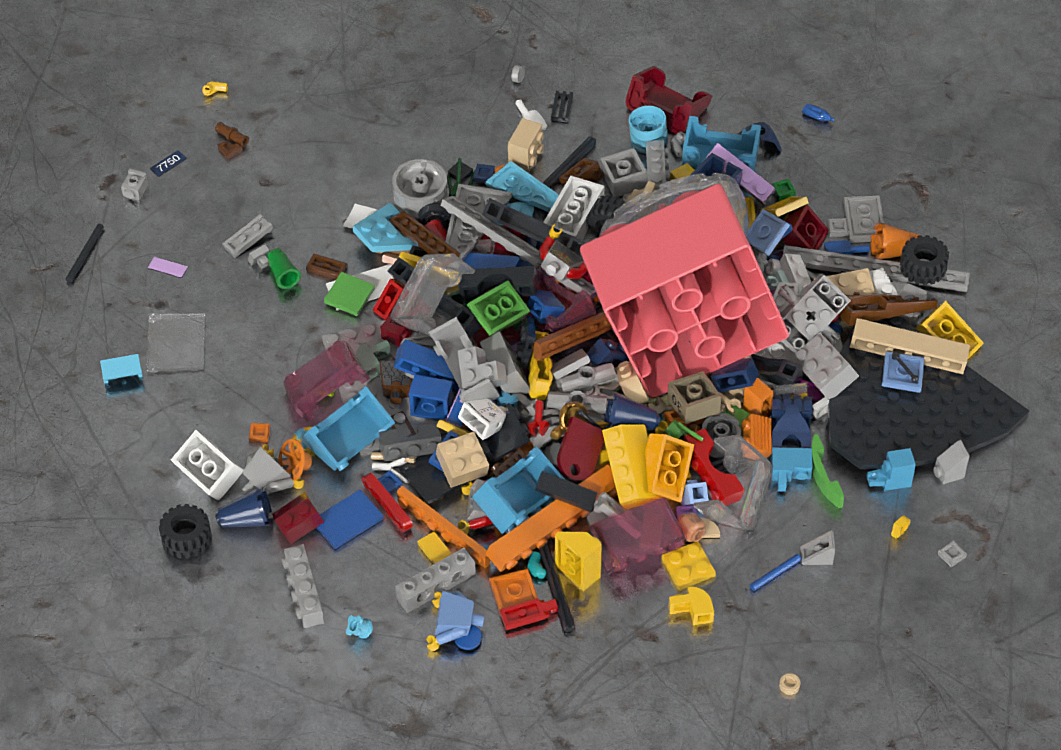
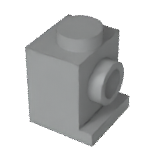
M129 168L128 175L121 186L123 196L140 200L148 186L146 173Z

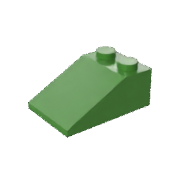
M509 281L504 282L467 304L489 336L515 325L530 312Z

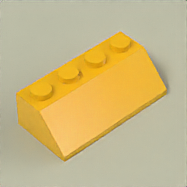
M618 425L602 430L619 502L623 508L628 510L664 499L661 496L648 492L645 459L648 442L646 426Z

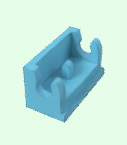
M138 354L100 361L105 384L108 383V380L137 374L139 377H143Z

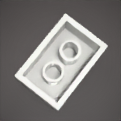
M197 430L193 432L171 459L176 466L208 495L218 501L243 473V469Z

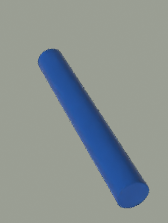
M794 555L751 583V590H757L802 560L800 555Z

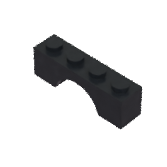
M535 266L461 270L458 289L463 300L476 299L485 294L489 289L509 281L520 297L536 296L539 277Z

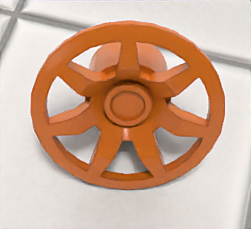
M288 439L281 446L278 463L281 466L288 465L289 467L286 471L289 474L292 472L294 477L291 479L297 480L303 470L306 471L311 467L312 457L308 451H304L303 446L298 440ZM288 444L290 452L285 449ZM282 454L288 457L287 460L282 461Z

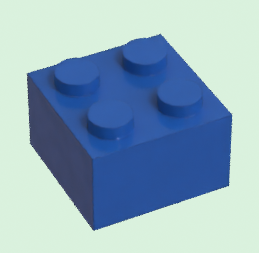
M414 375L409 391L410 416L436 421L440 419L446 420L454 402L453 382L425 375Z

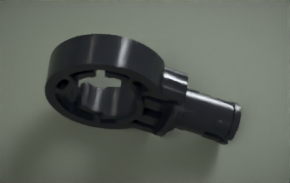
M430 203L420 209L418 218L419 222L425 226L430 221H433H427V217L431 215V212L433 214H440L435 220H440L443 227H449L451 214L444 207L440 206L441 203Z

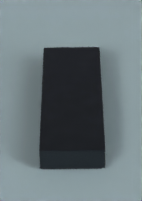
M544 471L540 473L535 488L537 492L588 512L592 511L597 496L595 491Z

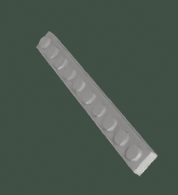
M450 196L442 200L440 206L444 207L448 213L455 214L461 218L462 222L472 225L478 232L486 234L492 241L502 244L506 250L516 253L522 260L530 262L536 269L546 273V270L541 267L543 260L540 258L539 250L456 197ZM549 275L550 278L563 283L567 289L577 292L583 299L591 300L598 296L594 285L582 277L580 279L560 281L553 275Z
M784 245L783 255H801L803 263L807 264L806 268L838 273L866 268L870 272L883 268L891 281L915 284L914 281L910 282L908 277L905 278L903 276V272L900 270V262ZM947 270L941 281H935V284L932 285L928 283L924 286L967 292L970 273Z

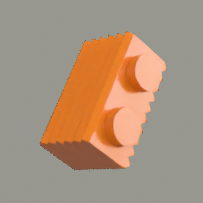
M760 378L755 380L753 386L744 388L743 410L749 414L769 417L772 409L773 390L768 388V385H765V383H762Z
M750 414L741 424V430L744 434L741 446L744 448L743 454L765 460L772 454V419L764 416L761 417V415L758 416L757 414Z

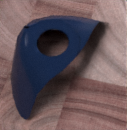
M765 122L753 123L754 125H761V129L766 131L763 135H760V140L774 143L781 152V145L773 129ZM752 124L745 128L746 131L751 129Z

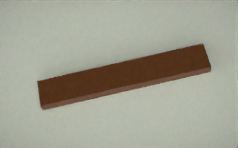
M405 211L389 219V222L399 232L444 266L460 257L456 249Z

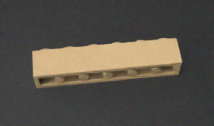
M857 318L850 348L884 356L887 351L922 357L926 366L963 374L967 364L970 345Z

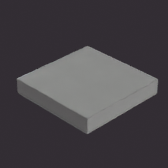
M580 349L552 364V375L558 380L588 364L590 359L584 350Z

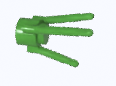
M674 420L665 430L668 436L677 439L690 434L703 441L701 436L685 427L680 421Z

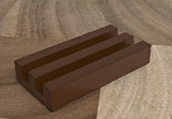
M313 253L306 266V270L336 280L341 272L345 273L348 263Z

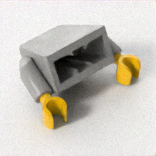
M264 444L258 451L247 457L243 474L250 481L242 490L247 494L256 488L263 487L262 492L266 491L268 495L292 487L301 489L304 486V480L299 481L301 476L297 480L291 479V475L273 458L274 449L269 450V446Z

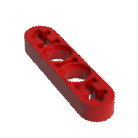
M371 472L363 476L361 480L364 487L403 533L413 528L409 516Z

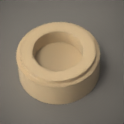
M784 674L780 678V690L787 695L796 694L800 689L801 681L795 674Z

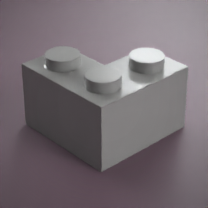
M476 346L457 350L462 388L468 390L488 378L494 387L508 384L505 365L496 360L486 363L485 350Z

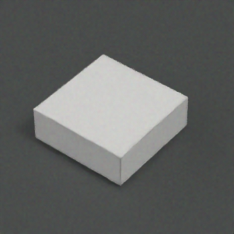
M826 397L812 405L811 419L813 421L828 413L829 400Z

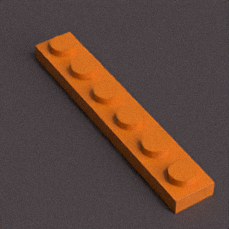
M404 486L397 490V501L402 508L410 510L417 519L423 520L431 530H436L445 541L453 543L458 550L465 548L475 561V564H480L484 568L490 564V559L486 555L487 550Z

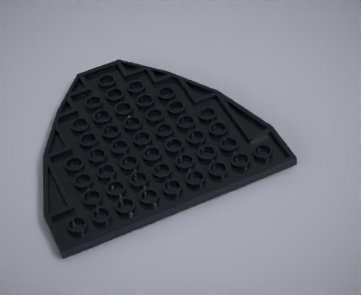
M900 316L872 321L921 333ZM854 325L840 354L856 371L859 377L836 397L829 399V443L831 448L859 469H881L883 461L886 460L887 452L911 448L915 466L936 463L937 458L960 440L967 452L970 453L1005 438L1028 416L1030 411L967 365L963 374L924 365L920 393L882 386L885 356L850 348Z

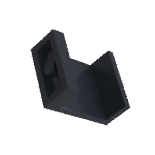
M510 403L506 405L510 413L506 415L499 431L484 440L475 433L489 464L530 442L527 435L530 431L525 422H520L522 416L517 408L513 409Z

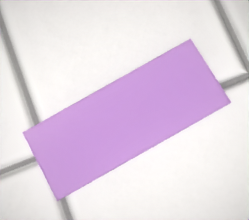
M154 257L148 266L150 269L182 277L188 267Z

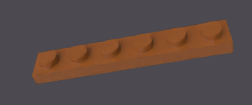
M604 312L536 340L534 343V358L540 361L613 328Z

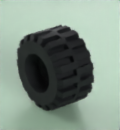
M610 195L600 196L588 213L586 223L588 224V229L591 230L590 232L598 238L606 229L613 225L631 223L637 220V214L634 208L630 207V204L626 203L622 198L619 199L617 196L611 197Z
M919 235L917 238H910V241L907 240L902 248L900 270L903 272V276L905 278L908 277V281H914L917 285L919 283L923 285L930 283L932 285L935 284V281H941V278H944L949 260V251H947V246L943 245L944 242L938 241L936 237L930 238L929 235L925 237Z
M179 504L174 509L171 507L168 509L169 513L165 512L163 519H160L159 532L166 552H170V555L173 557L177 555V558L180 559L183 556L186 559H189L192 555L194 557L199 556V552L203 553L205 547H209L212 538L207 514L204 513L203 509H198L196 505L190 507L189 504H184V506ZM184 528L194 529L188 534H177L178 531Z

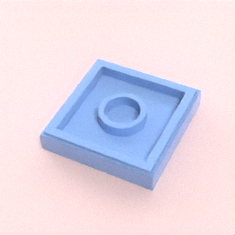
M762 209L745 235L750 245L769 256L790 225Z

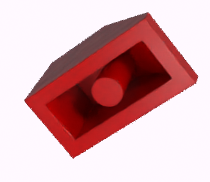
M390 279L375 304L373 311L386 320L409 291L394 279Z

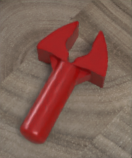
M537 400L535 403V420L532 423H527L528 430L535 437H537L538 427L539 434L544 436L550 425L546 420H542L543 401Z

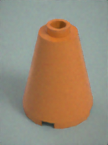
M876 223L873 227L876 230L875 235H871L870 241L871 254L876 256L874 259L880 260L899 257L907 240L910 241L912 237L917 238L919 234L884 223Z

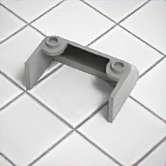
M456 317L429 332L436 343L433 346L438 357L443 356L460 388L461 393L458 395L463 403L480 399L495 401L500 397L496 387L493 386L489 378L468 390L462 388L457 350L473 347V344Z

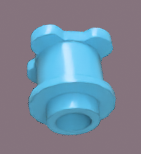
M354 615L349 616L346 629L347 635L351 636L354 634L365 639L372 633L373 626L370 619H363L359 615L357 617Z

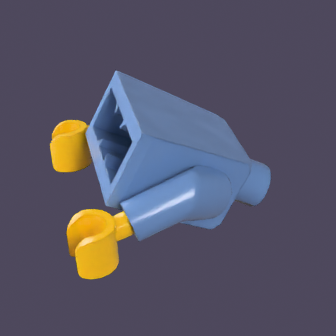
M442 591V594L436 592L434 594L436 600H432V603L438 608L435 635L437 636L436 638L432 635L427 636L426 641L432 643L427 645V648L430 651H436L441 644L467 636L471 625L482 627L484 615L473 613L474 602L459 591Z

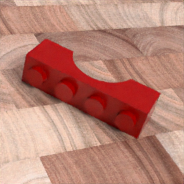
M706 429L695 432L703 438V441L690 434L684 436L683 441L694 444L690 462L692 468L701 477L702 483L706 482L712 499L717 502L720 508L740 501L745 489L736 475L718 471L709 460V455L715 443Z

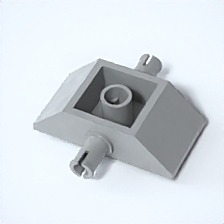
M824 274L805 286L798 295L787 284L782 286L787 294L779 289L778 294L789 303L780 313L789 332L788 338L782 342L792 352L796 353L819 332L831 345L836 343L831 336L839 340L840 335L829 324L851 300ZM808 311L812 312L810 317L806 314Z

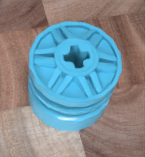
M642 106L632 111L628 122L633 148L638 152L646 154V141L664 140L665 147L668 143V131L664 111L655 106Z

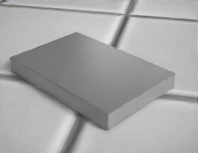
M880 195L843 197L850 243L870 242L871 235H875L876 230L873 229L875 224L884 223Z

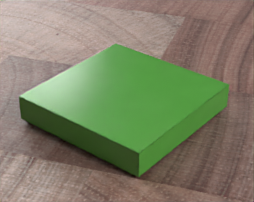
M341 272L324 298V303L358 316L373 293L375 285Z

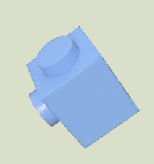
M697 480L686 481L681 506L709 502L706 482L697 483Z

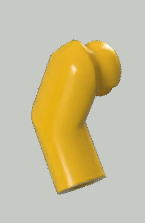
M211 81L203 86L202 92L207 96L217 91L227 92L228 83Z

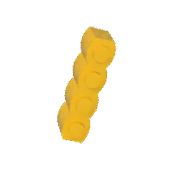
M535 331L536 340L549 335L546 332ZM533 343L532 353L528 362V370L530 371L528 376L530 383L529 395L534 399L546 400L553 379L551 356L540 361L534 358Z

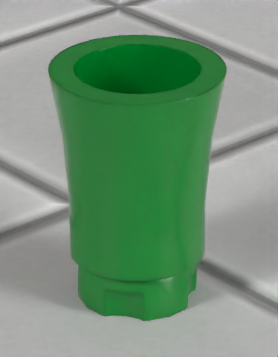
M275 248L267 254L268 264L275 276L278 287L288 289L300 281V271L292 264L282 249Z

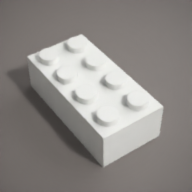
M570 176L543 223L550 226L556 224L554 228L558 230L562 228L563 232L583 240L588 231L587 215L595 201L600 196H604V186Z

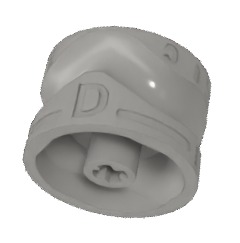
M426 159L411 160L399 166L393 174L394 207L399 212L405 211L418 222V213L422 207L430 203H442L443 199L448 198L446 172L439 164ZM431 212V215L427 217V221L437 219L440 214H433Z

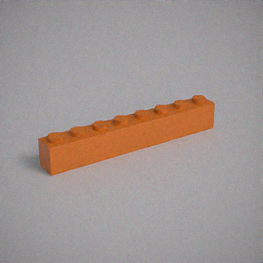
M608 464L578 484L597 492L595 501L603 492H606L612 498L617 495L612 469ZM556 499L492 543L486 555L500 572L506 568L510 570L518 563L517 560L520 558L526 559L532 554L533 549L536 547L538 549L542 548L550 537L554 539L557 532H562V529L565 527H572L577 522L576 519L579 517L584 518L590 512Z

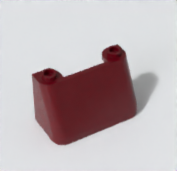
M656 66L649 67L633 75L625 100L627 108L631 111L642 106L660 108L666 115L667 130L676 134L687 130L689 116L699 117L709 106L713 96L707 92L699 91L692 100L666 87V75L663 70Z

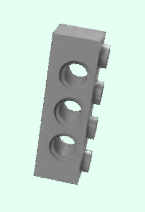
M462 548L396 585V598L405 611L409 613L435 598L434 594L436 592L442 594V591H448L476 575L475 561L466 549Z

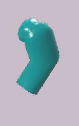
M532 552L527 568L534 577L543 579L547 572L539 564L541 554Z

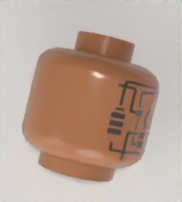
M690 512L679 516L676 530L686 541L697 542L704 537L706 525L696 513Z

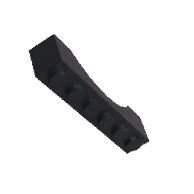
M489 198L482 213L483 216L542 243L547 236H550L549 231L552 226ZM563 231L557 239H554L582 258L580 247L587 242Z
M399 257L387 270L395 281L447 321L456 317L469 338L472 339L482 327L469 309L439 290L402 258Z
M751 354L759 372L757 378L796 392L803 378L802 365L786 359H773Z

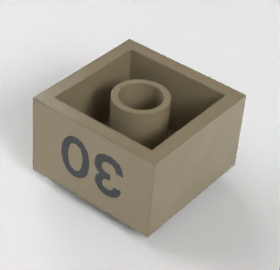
M703 371L668 382V401L685 424L720 413L721 395Z

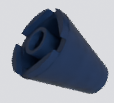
M617 392L611 393L610 396H614L613 401H608L604 422L608 423V426H604V429L618 425H645L646 430H653L654 427H658L660 416L657 415L656 410Z
M263 487L256 488L218 508V513H215L218 525L221 524L223 528L271 526L273 518H269V513L272 512L266 491L262 492Z

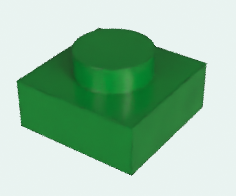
M789 178L772 183V186L775 187L774 193L779 201L790 196H796V190Z

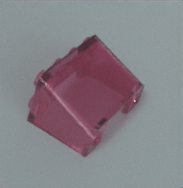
M665 497L603 519L590 526L593 536L597 537L602 544L601 556L607 572L610 570H614V573L621 571L630 565V561L636 560L637 563L648 559L647 555L655 553V556L666 552V549L669 552L685 545L684 541L687 540Z

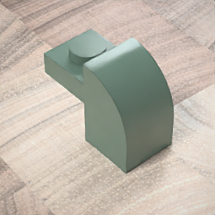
M387 340L376 343L371 347L365 342L357 349L356 367L363 382L379 376V362L391 357L390 344Z

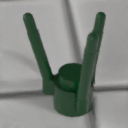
M458 158L457 180L453 186L450 175H447L449 197H455L458 184H463L461 183V158ZM475 170L468 183V185L472 186L474 182Z

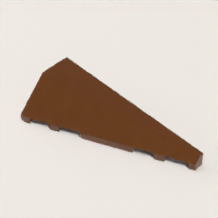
M854 292L853 295H846L851 301L840 312V316L846 324L852 326L855 325L857 318L872 322L937 308L938 301L935 298L919 300V297H913L912 300H905L899 295L872 293V295H860L859 292Z

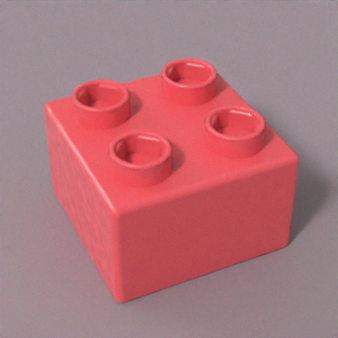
M714 184L701 191L683 193L675 198L670 205L631 223L613 225L606 229L598 238L580 247V253L604 313L650 398H656L667 393L668 382L702 371L707 375L783 341L789 336V332L751 246L721 184Z

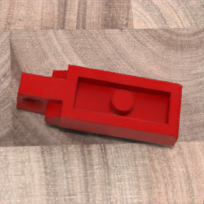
M537 598L500 610V615L505 629L509 630L548 618L550 614L558 612V606L555 599L544 602V600Z

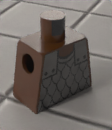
M380 361L383 396L390 397L392 404H400L402 397L409 398L413 378L406 376L404 371L394 368L395 361Z

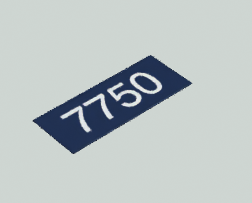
M177 150L150 169L157 176H160L186 159V157Z

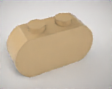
M624 361L620 363L615 370L624 395L639 403L649 401L648 394L631 362Z

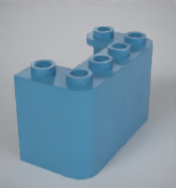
M689 116L683 145L682 165L688 163L696 170L718 143L755 171L761 125L752 124L749 131L743 129L742 135L709 131L707 130V124L702 126L698 122V117Z
M538 447L532 449L526 458L520 459L513 467L497 478L492 477L487 480L472 496L473 500L502 535L529 519L528 516H533L542 510V506L546 507L555 501L553 497L535 491L542 471L564 479Z

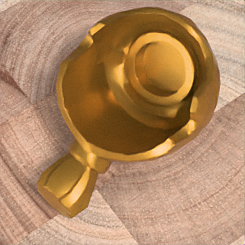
M579 402L565 404L559 412L560 424L551 431L550 437L555 440L559 439L566 431L570 417L574 416L587 423L585 418L577 415V411L583 409L588 416L587 408Z

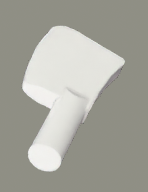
M522 100L516 101L515 104L522 113L523 118L542 124V130L547 128L545 120L536 110L528 111Z

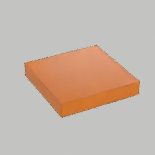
M528 569L489 578L499 613L503 608L538 598Z

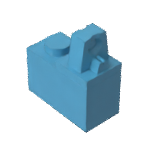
M772 447L771 481H778V491L786 492L787 482H791V479H811L812 448Z
M911 448L887 452L886 460L883 461L881 469L867 472L869 486H883L884 491L911 487L916 465Z

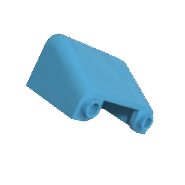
M364 387L358 392V395L351 398L321 423L308 430L301 438L302 442L334 471L337 469L342 471L349 465L348 460L379 437L378 432L392 430L391 427L395 424V421L367 387Z

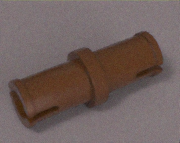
M222 122L217 123L215 131L225 136L227 140L234 141L243 147L248 144L249 137L238 132L237 128L229 127Z

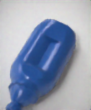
M806 104L802 110L805 115L819 121H834V118L826 110L815 105Z

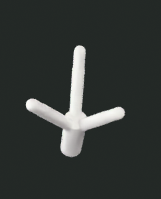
M405 458L391 463H372V470L391 471L406 484L410 483L404 476L392 469V467L407 463L404 462Z

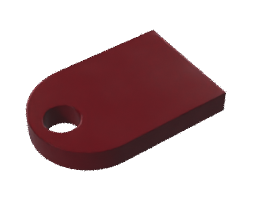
M574 416L570 417L557 455L558 469L565 478L571 481H580L592 475L604 442L601 429ZM571 465H574L577 468L576 475L571 474Z

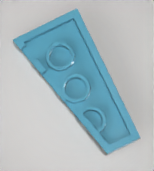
M512 161L486 181L487 187L494 190L512 192V197L547 212H550L559 194Z

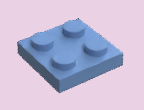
M886 351L882 386L920 393L924 358L900 354L899 358L914 375L919 377L918 382H912L911 376L899 362L892 359L893 352Z

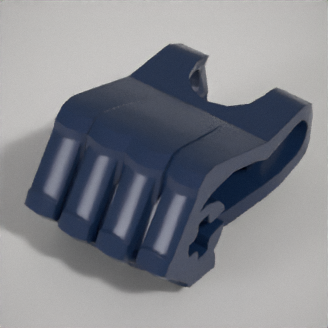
M783 394V399H781L780 395H773L771 409L772 447L782 448V444L785 441L791 440L796 442L799 448H811L810 419L812 414V397L804 396L801 399V395H793V399H791V395Z

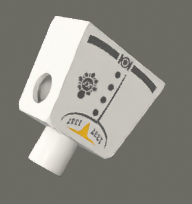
M490 399L467 401L463 403L458 418L484 440L501 429L506 418V409L503 406H496Z

